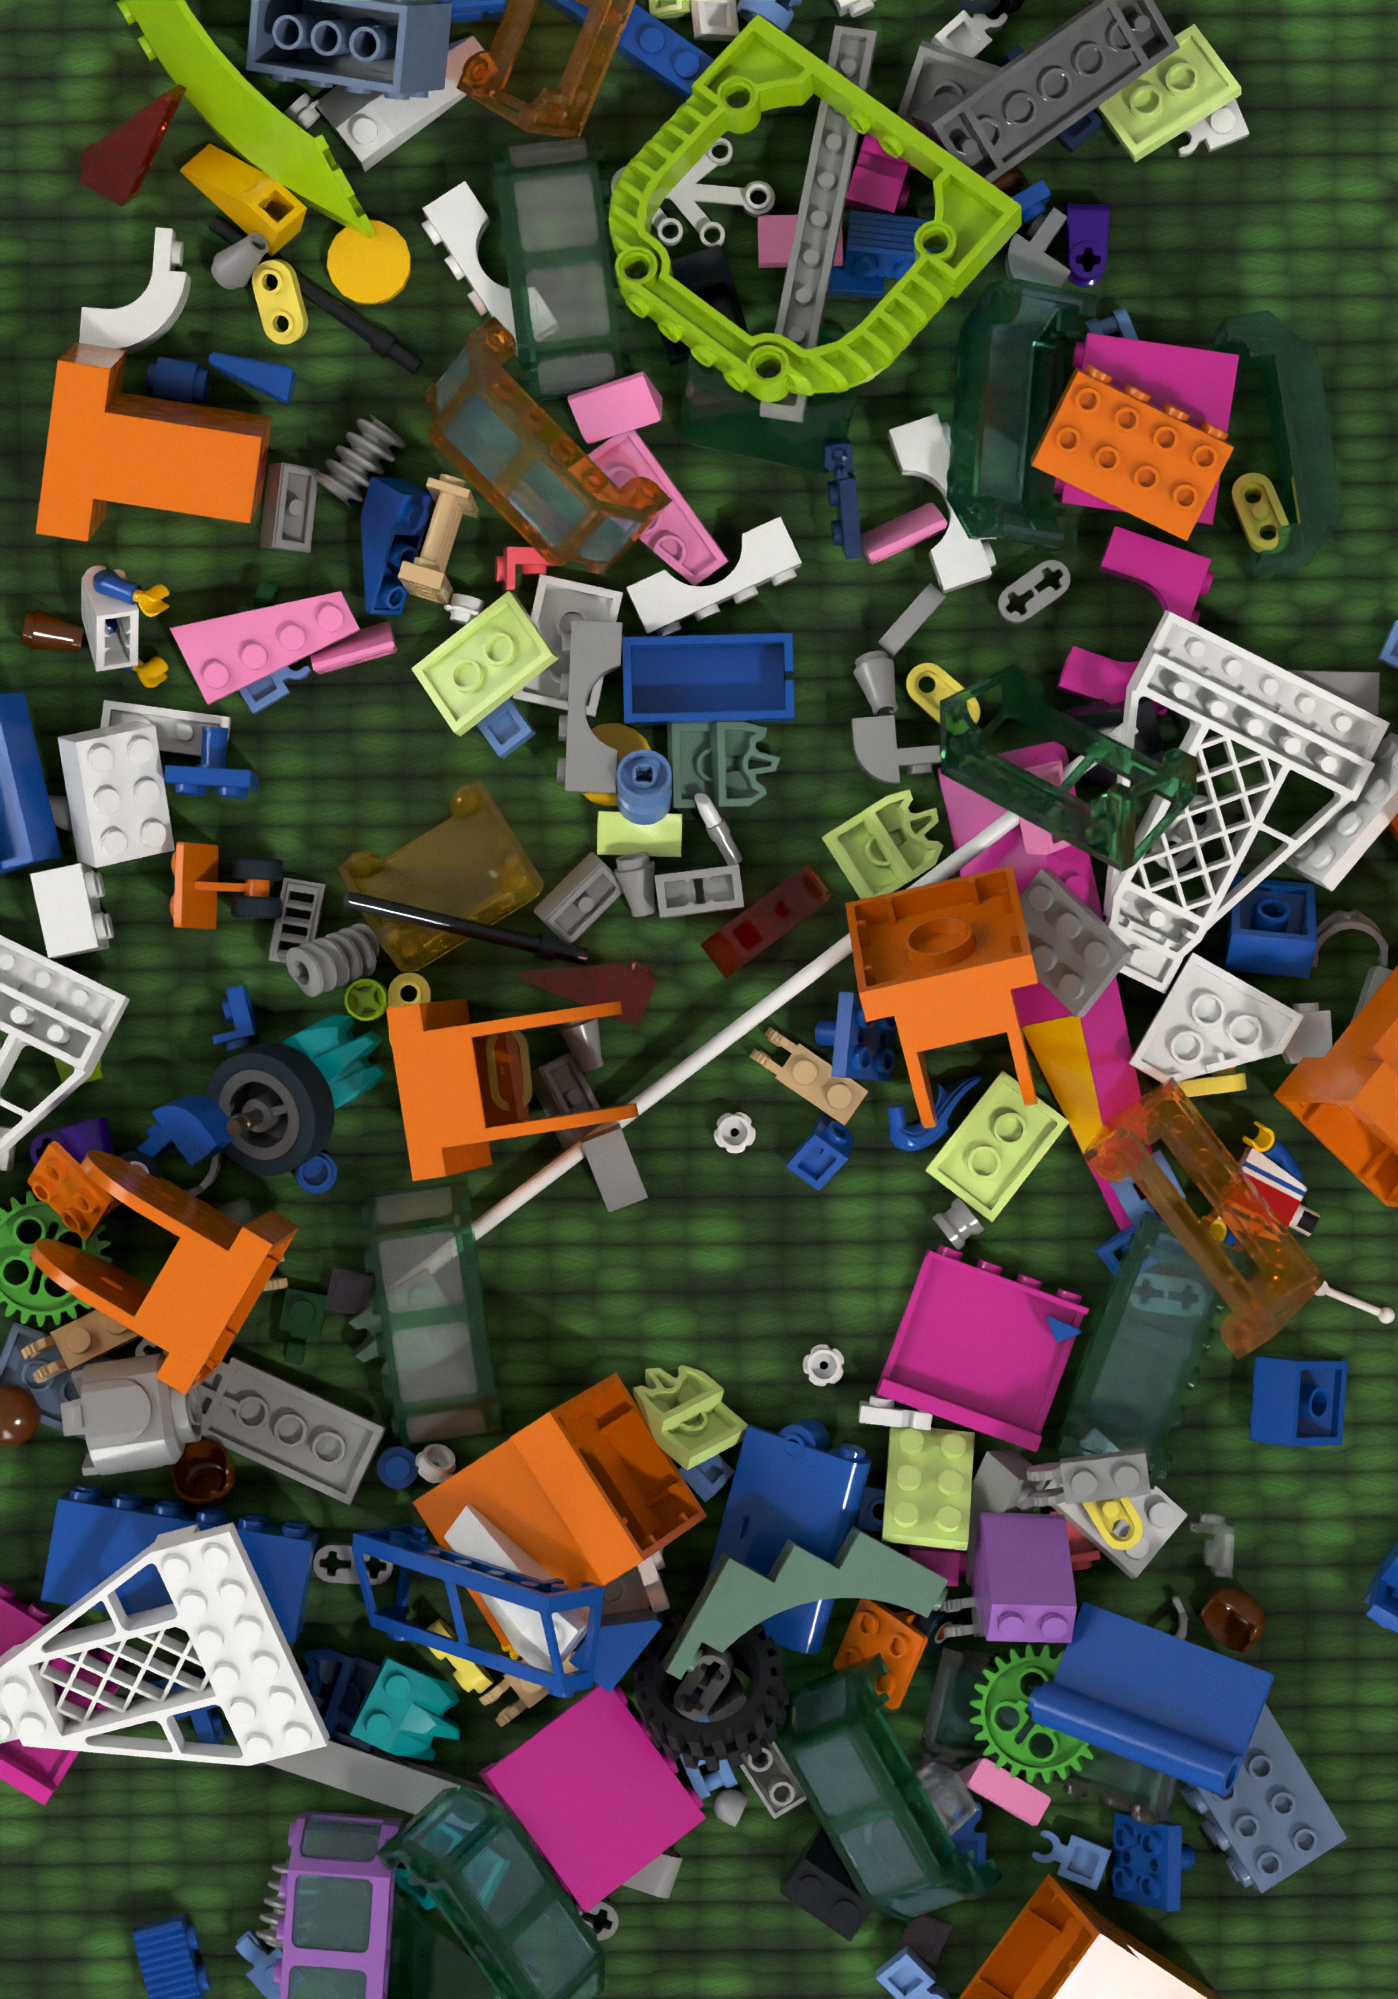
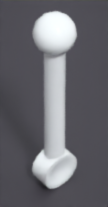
M1322 1279L1313 1281L1311 1285V1290L1315 1295H1328L1378 1316L1382 1323H1391L1395 1318L1393 1309L1389 1307L1381 1309L1328 1287L1327 1282Z

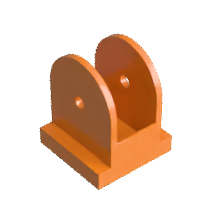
M1013 865L845 903L858 992L865 1020L869 1022L894 1016L923 1128L937 1127L935 1106L923 1051L1005 1032L1008 1035L1024 1105L1027 1107L1038 1104L1013 992L1015 988L1038 983Z
M467 998L386 1008L413 1181L449 1176L492 1165L489 1141L577 1128L639 1116L637 1103L530 1118L529 1105L527 1104L523 1107L522 1101L524 1085L520 1049L517 1040L513 1037L512 1031L623 1014L621 1001L470 1024ZM493 1034L498 1035L494 1045L499 1094L504 1101L509 1103L510 1111L499 1108L492 1100L490 1093L486 1042L488 1037ZM501 1065L503 1066L504 1075L501 1073Z
M90 1150L81 1163L83 1171L97 1185L120 1202L180 1237L179 1241L152 1287L97 1256L52 1239H38L30 1251V1258L45 1275L66 1291L169 1352L155 1377L186 1395L216 1372L300 1227L272 1210H269L248 1224L242 1225L163 1177L157 1179L118 1156L102 1151Z

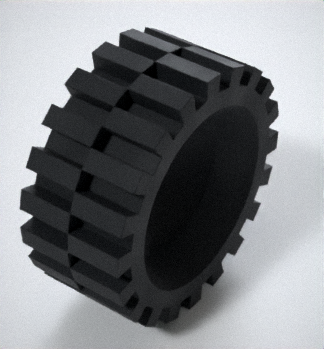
M680 1613L670 1617L672 1628L666 1631L661 1626L653 1637L654 1646L649 1643L640 1653L642 1662L635 1661L633 1669L636 1682H633L634 1694L646 1731H649L652 1742L658 1749L663 1745L666 1756L674 1762L682 1754L685 1766L696 1770L699 1760H705L708 1771L720 1770V1760L729 1759L731 1768L742 1765L740 1755L747 1751L754 1759L762 1753L760 1745L762 1739L772 1744L778 1736L775 1723L784 1725L787 1717L784 1705H789L787 1680L777 1646L772 1636L767 1638L765 1628L759 1623L727 1648L735 1659V1668L744 1672L752 1681L750 1695L742 1708L732 1716L715 1722H698L683 1716L673 1706V1698L681 1680L667 1673L660 1665L684 1623ZM702 1642L699 1649L702 1650L708 1645Z

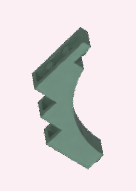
M852 1526L833 1562L788 1539L767 1576L723 1552L660 1665L667 1673L681 1680L686 1671L691 1673L697 1666L703 1652L699 1649L702 1642L723 1653L740 1636L762 1621L798 1605L819 1600L837 1598L871 1599L901 1606L928 1618L932 1610L937 1611L943 1604L948 1593V1589L945 1588L948 1580L940 1573L855 1526Z

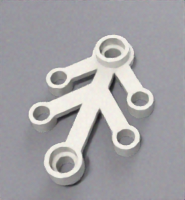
M719 138L665 197V199H670L699 233L701 244L705 248L718 244L721 247L725 240V231L719 223L711 222L695 202L742 206L748 215L756 218L761 215H768L775 203V194L772 187L763 181L751 182L745 188L697 184L717 166H723L731 160L733 148L731 143L725 138ZM717 145H723L727 148L728 154L726 157L718 159L713 156L712 149ZM627 166L619 169L613 176L611 182L612 194L618 178H620ZM754 191H762L766 195V201L760 205L754 204L750 199V195ZM659 207L652 219V225L658 231V238L663 244L668 246L676 245L682 239L683 227L678 220L667 218ZM667 225H674L678 229V235L673 239H668L662 234L663 228ZM708 229L719 231L720 239L717 242L710 243L705 239L704 234Z

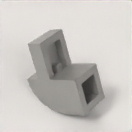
M1053 208L1047 217L1041 214L1035 219L1026 235L1032 238L1030 242L1015 233L1008 247L1005 259L1006 274L1012 288L1018 295L1042 312H1045L1071 273L1068 268L1045 253L1067 220V216L1056 208Z
M894 715L851 719L853 752L857 763L868 776L878 782L898 785L900 783L899 768L906 767L907 775L932 773V765H937L941 762L940 745L897 749Z

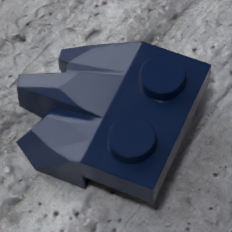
M325 1647L304 1652L303 1660L309 1667L308 1674H301L330 1738L368 1753L373 1752L375 1746L349 1735L348 1730L381 1663L360 1655Z

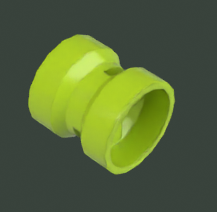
M360 979L353 982L345 994L347 1011L354 1018L361 1021H373L380 1018L386 1012V1008H388L387 989L380 982L373 979Z

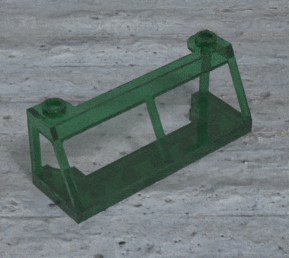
M1015 664L940 701L942 775L1121 872L1133 867L1197 795L1196 757L1181 749L1173 748L1164 754L1161 764L1043 703L1044 691L1041 681L1029 671ZM1002 683V707L982 730L971 718L967 702L965 701ZM1006 718H1011L1085 758L1062 784L1056 787L983 748L982 745ZM1094 763L1135 783L1131 787L1118 783L1107 789V794L1103 793L1092 799L1091 805L1068 793ZM1150 791L1170 801L1174 806L1135 849V800L1137 797Z

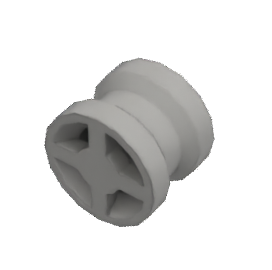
M959 1197L952 1201L951 1208L947 1212H938L932 1217L957 1250L965 1246V1239L970 1235H979L984 1231V1228Z

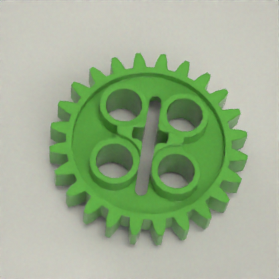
M27 1191L26 1204L23 1205L15 1197H11L12 1211L8 1213L0 1208V1304L4 1301L8 1303L5 1316L10 1317L19 1310L21 1311V1324H26L31 1315H36L39 1327L44 1326L47 1315L52 1316L56 1325H61L62 1312L65 1311L72 1319H77L78 1314L75 1306L80 1304L89 1310L92 1306L69 1292L61 1297L51 1295L46 1287L49 1277L42 1273L37 1294L32 1295L30 1293L31 1284L38 1269L30 1258V1251L35 1243L26 1244L19 1236V1227L24 1221L30 1219L40 1224L42 1229L40 1239H47L52 1222L58 1223V1229L53 1240L60 1242L61 1237L65 1233L72 1231L65 1226L61 1216L48 1203L36 1201L32 1191ZM99 1225L93 1235L87 1240L81 1237L83 1242L81 1250L97 1256L108 1263H113L114 1259L102 1256V1250L111 1246L112 1241H99L98 1235L106 1229L105 1225ZM15 1260L23 1261L29 1270L28 1278L19 1285L11 1283L6 1276L7 1266Z
M1030 1642L1026 1646L1025 1655L1022 1654L1017 1646H1014L1010 1649L1011 1661L1002 1654L995 1658L999 1671L990 1666H987L982 1671L990 1682L978 1681L974 1685V1688L983 1694V1697H977L970 1701L971 1706L981 1710V1713L970 1719V1723L983 1726V1730L974 1738L975 1740L988 1739L990 1745L983 1752L984 1756L997 1752L999 1758L995 1767L999 1769L1007 1762L1012 1765V1778H1015L1023 1769L1026 1770L1028 1783H1032L1038 1772H1041L1045 1783L1049 1784L1053 1780L1054 1771L1056 1770L1059 1776L1065 1780L1070 1776L1069 1764L1080 1772L1085 1767L1081 1755L1091 1760L1097 1755V1752L1090 1744L1038 1723L1034 1725L1022 1743L1016 1741L1018 1733L1032 1718V1711L1028 1710V1701L1032 1690L1026 1683L1027 1674L1030 1672L1037 1673L1042 1676L1045 1682H1053L1066 1647L1058 1656L1053 1655L1052 1643H1047L1042 1652L1038 1653L1034 1642ZM1002 1706H1011L1017 1710L1020 1717L1018 1725H1009L1003 1721L1001 1717ZM1045 1733L1054 1744L1053 1751L1050 1753L1040 1751L1034 1742L1035 1734Z

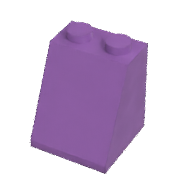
M980 1512L970 1587L986 1641L1072 1642L1077 1602L1064 1515Z

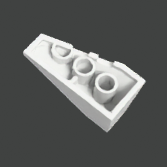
M470 36L449 44L445 89L429 91L428 98L410 97L409 100L389 99L384 97V92L371 90V94L352 93L345 91L346 86L337 85L319 99V105L316 107L364 172H366L492 77L499 69L476 38Z
M471 1504L466 1505L444 1535L445 1540L454 1552L543 1581L555 1579ZM479 1592L515 1651L531 1666L554 1673L540 1613ZM587 1606L551 1615L562 1664L587 1633L590 1610Z

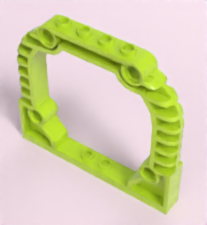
M759 14L748 23L691 86L693 94L688 100L679 106L676 113L660 127L656 135L651 140H648L643 149L629 161L615 184L609 208L610 234L617 254L615 263L616 276L621 295L626 299L625 303L630 310L641 318H645L647 315L658 323L659 330L672 342L677 343L680 340L691 348L692 355L702 365L706 367L715 366L724 373L725 380L735 390L739 392L746 390L757 399L772 403L783 399L789 392L803 396H813L814 393H841L848 391L849 388L873 380L875 376L888 368L899 354L908 347L915 336L925 328L932 317L941 310L951 296L956 299L1022 226V206ZM815 94L844 115L851 127L861 134L868 133L877 139L887 154L893 158H903L933 180L935 217L933 221L926 222L920 226L915 233V263L862 323L836 342L812 349H803L792 340L780 334L763 333L750 336L674 279L671 261L666 248L650 235L652 219L665 197L725 132L730 131L737 134L750 132L760 122L761 112L786 106H803ZM739 101L748 103L741 108L731 107L733 103ZM932 246L945 248L943 252L937 254L927 251ZM637 271H644L647 273L646 276L640 279H632L629 277L632 273ZM768 369H774L779 372L778 375L772 378L760 376V373Z

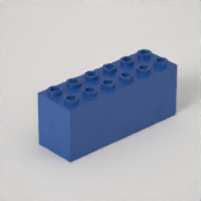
M77 1485L76 1489H71L58 1498L41 1601L72 1606L154 1543L159 1534L196 1524L199 1530L203 1531L233 1523L286 1641L295 1643L302 1633L313 1571V1560L319 1535L318 1531L309 1530V1523L285 1520V1525L268 1523V1516L255 1513H244L242 1518L226 1516V1509L214 1506L201 1508L198 1511L184 1509L185 1502L172 1499H160V1503L156 1504L143 1502V1495L131 1492H118V1496L113 1497L101 1495V1488L89 1485ZM152 1563L146 1565L115 1589L126 1615L173 1603L156 1565ZM99 1601L90 1608L108 1612L103 1601Z

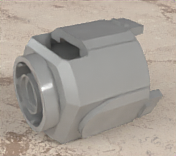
M159 1353L86 1364L83 1370L71 1372V1380L81 1398L60 1403L64 1436L85 1435L89 1454H86L82 1465L83 1476L97 1474L105 1476L176 1464L183 1454L186 1443L199 1442L201 1440L203 1424L198 1387L184 1395L155 1377L167 1358L165 1354Z

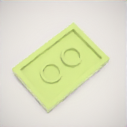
M1195 24L1174 36L1180 46L1179 49L1096 107V110L1134 162L1139 161L1242 95L1241 86Z
M507 591L411 669L452 731L461 737L559 658L516 595Z
M1001 1070L929 1163L925 1171L993 1222L1066 1128L1069 1121L1038 1097V1104L1025 1107L1019 1082Z
M890 1426L882 1542L967 1551L974 1432L938 1428L921 1430L904 1426L901 1428Z

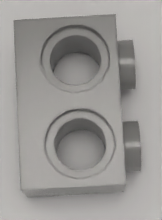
M739 864L654 875L660 919L744 908Z

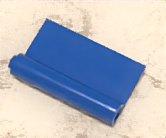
M751 1424L748 1425L707 1580L723 1552L767 1576L788 1539L833 1562L850 1529L856 1522L872 1462L869 1457L865 1456V1449L853 1444L844 1443L841 1444L840 1448L831 1449L827 1452L806 1445L801 1458L790 1460L781 1452V1442L784 1436ZM789 1439L785 1443V1450L789 1455L795 1456L800 1452L801 1447L798 1441ZM834 1599L798 1605L777 1613L760 1624L765 1628L767 1638L772 1636L775 1644L800 1653L818 1654L821 1651Z
M1083 1602L1074 1625L1072 1642L1067 1643L1053 1682L1046 1681L1042 1687L1036 1686L1028 1701V1710L1032 1711L1033 1722L1219 1796L1226 1797L1237 1779L1275 1675Z

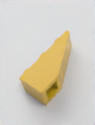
M209 143L180 169V172L243 231L247 234L257 232L264 236L269 244V251L267 253L270 256L277 253L301 231L307 207L276 180Z

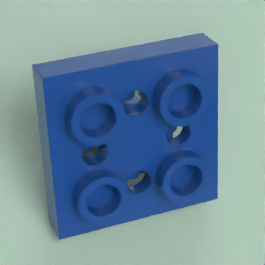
M202 727L201 763L196 765V767L165 765L164 782L174 786L175 793H180V795L205 796L206 789H218L217 795H221L224 798L247 799L248 791L258 792L259 775L251 770L230 769V767L226 766L228 728Z
M839 992L837 1021L833 1022L822 1019L818 1022L815 1029V1040L819 1046H834L831 1077L890 1082L891 1071L895 1064L893 1048L897 1026L894 1016L866 1022L859 993Z
M1130 1811L1114 1812L1112 1897L1166 1912L1180 1910L1181 1870H1190L1195 1862L1193 1848L1189 1844L1182 1843V1824Z

